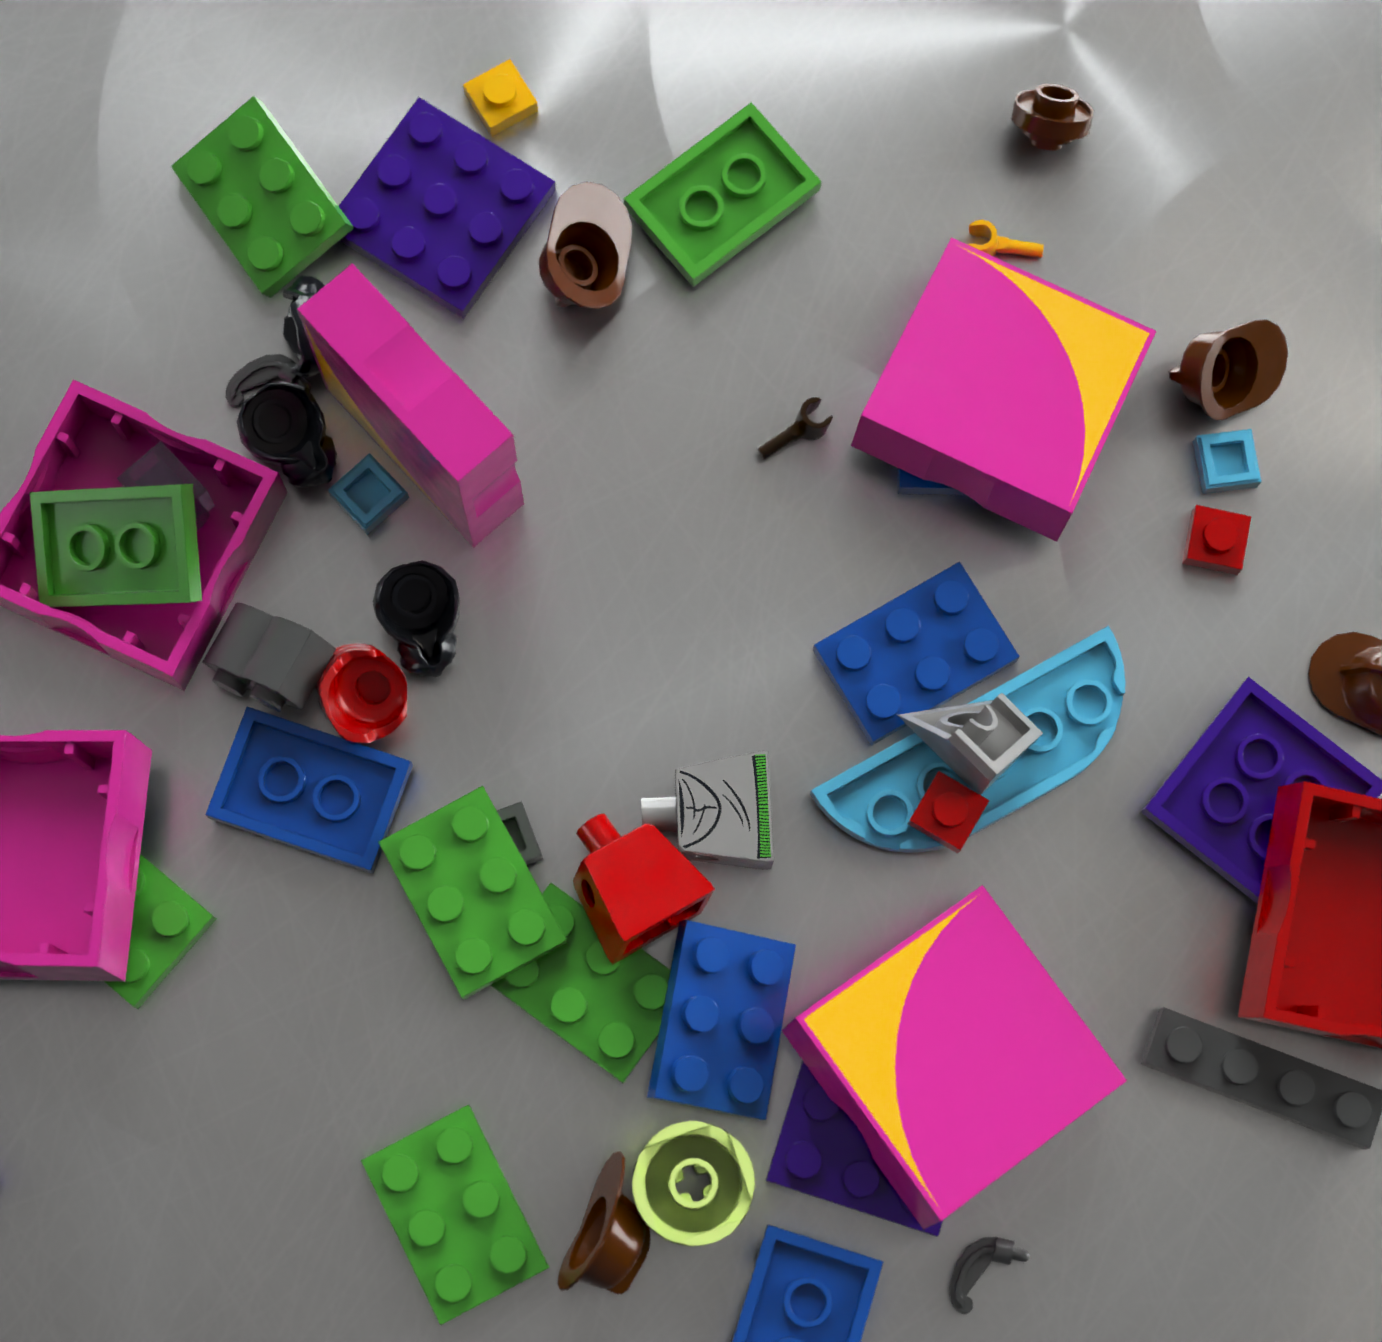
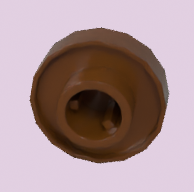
M1041 84L1036 89L1025 90L1016 95L1011 120L1017 127L1022 129L1021 131L1024 135L1030 138V143L1033 146L1043 150L1055 151L1061 149L1062 145L1070 144L1074 140L1082 139L1089 134L1094 110L1087 102L1080 99L1078 93L1071 88L1058 84Z

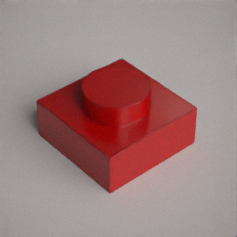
M1195 505L1191 511L1182 564L1238 575L1243 569L1252 516Z
M938 771L910 818L908 825L958 854L990 800Z

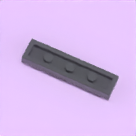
M1165 1007L1159 1009L1141 1065L1363 1150L1371 1148L1382 1113V1090Z

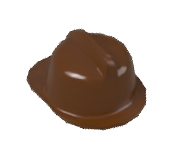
M583 182L572 185L559 197L553 211L548 239L539 258V274L544 286L555 297V305L565 308L573 304L597 310L610 306L620 297L632 243V223L626 206L617 194L602 184Z
M1267 319L1253 320L1226 331L1197 335L1190 341L1184 351L1181 364L1169 371V378L1181 385V390L1185 397L1194 404L1201 406L1206 416L1215 421L1227 419L1235 414L1257 407L1268 400L1279 387L1287 367L1288 347L1286 337L1277 324Z
M1358 632L1336 634L1322 642L1311 657L1308 671L1311 690L1321 705L1335 715L1382 736V640Z
M620 1151L610 1156L598 1176L580 1230L574 1238L559 1271L557 1284L561 1291L569 1290L580 1281L606 1289L615 1294H623L629 1289L647 1257L651 1245L650 1226L642 1219L637 1206L621 1192L625 1173V1157Z

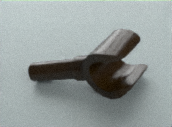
M818 397L807 399L802 404L794 423L757 448L764 460L801 437L808 440H816L826 433L833 416H829L820 423H815L807 417L808 414H811L818 408L821 399Z

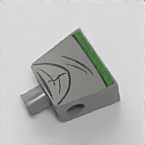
M756 751L676 769L675 797L641 798L642 825H654L660 832H677L678 850L690 861L760 870L771 869L774 862L768 751Z

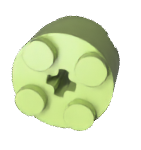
M700 1121L680 1122L659 1131L642 1149L633 1171V1196L642 1219L660 1237L679 1245H707L728 1236L745 1218L754 1195V1170L745 1148L727 1131ZM687 1167H693L696 1175L707 1174L710 1184L702 1189L703 1199L693 1202L689 1193L679 1195L676 1190L675 1184L680 1183L684 1179L683 1169Z

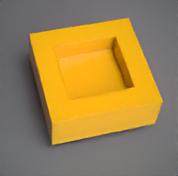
M511 59L463 84L465 96L491 137L538 112L537 100Z

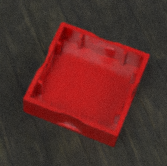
M1306 781L1278 787L1240 1000L1239 1018L1382 1049V799Z

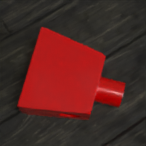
M602 813L585 822L576 833L590 854L579 865L573 879L574 889L612 965L677 928L679 921L691 920L701 914L715 890L712 884L654 825L643 824L621 837L606 814Z

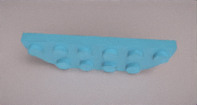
M1109 626L968 703L994 700L1000 693H1003L1043 732L981 795L990 801L969 837L1078 776L1091 765L1112 738L1121 712L1126 681L1121 651ZM913 733L812 789L810 795L827 818L850 836L880 849L917 853L946 848L944 845L908 825L910 818L938 771L969 789L971 788L916 733Z

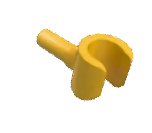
M975 220L969 225V234L975 237H986L990 241L984 245L973 243L967 245L991 256H995L996 253H1012L1041 258L1043 255V244L997 236V229L994 224L987 220Z

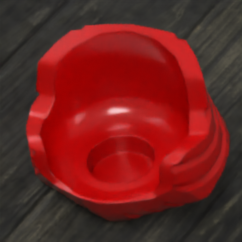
M352 643L336 647L334 654L315 686L320 697L318 702L325 717L330 720L338 734L347 741L370 743L389 735L407 717V681L405 674L397 664L372 645Z

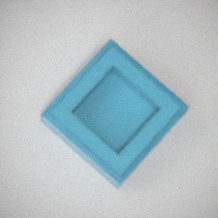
M1252 429L1197 435L1195 437L1193 447L1202 494L1257 488L1260 485L1261 476Z
M370 453L328 489L330 497L367 535L409 499L408 492Z

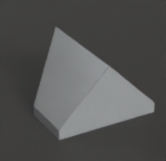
M1000 693L994 700L897 715L974 792L980 795L1043 734L1003 693Z

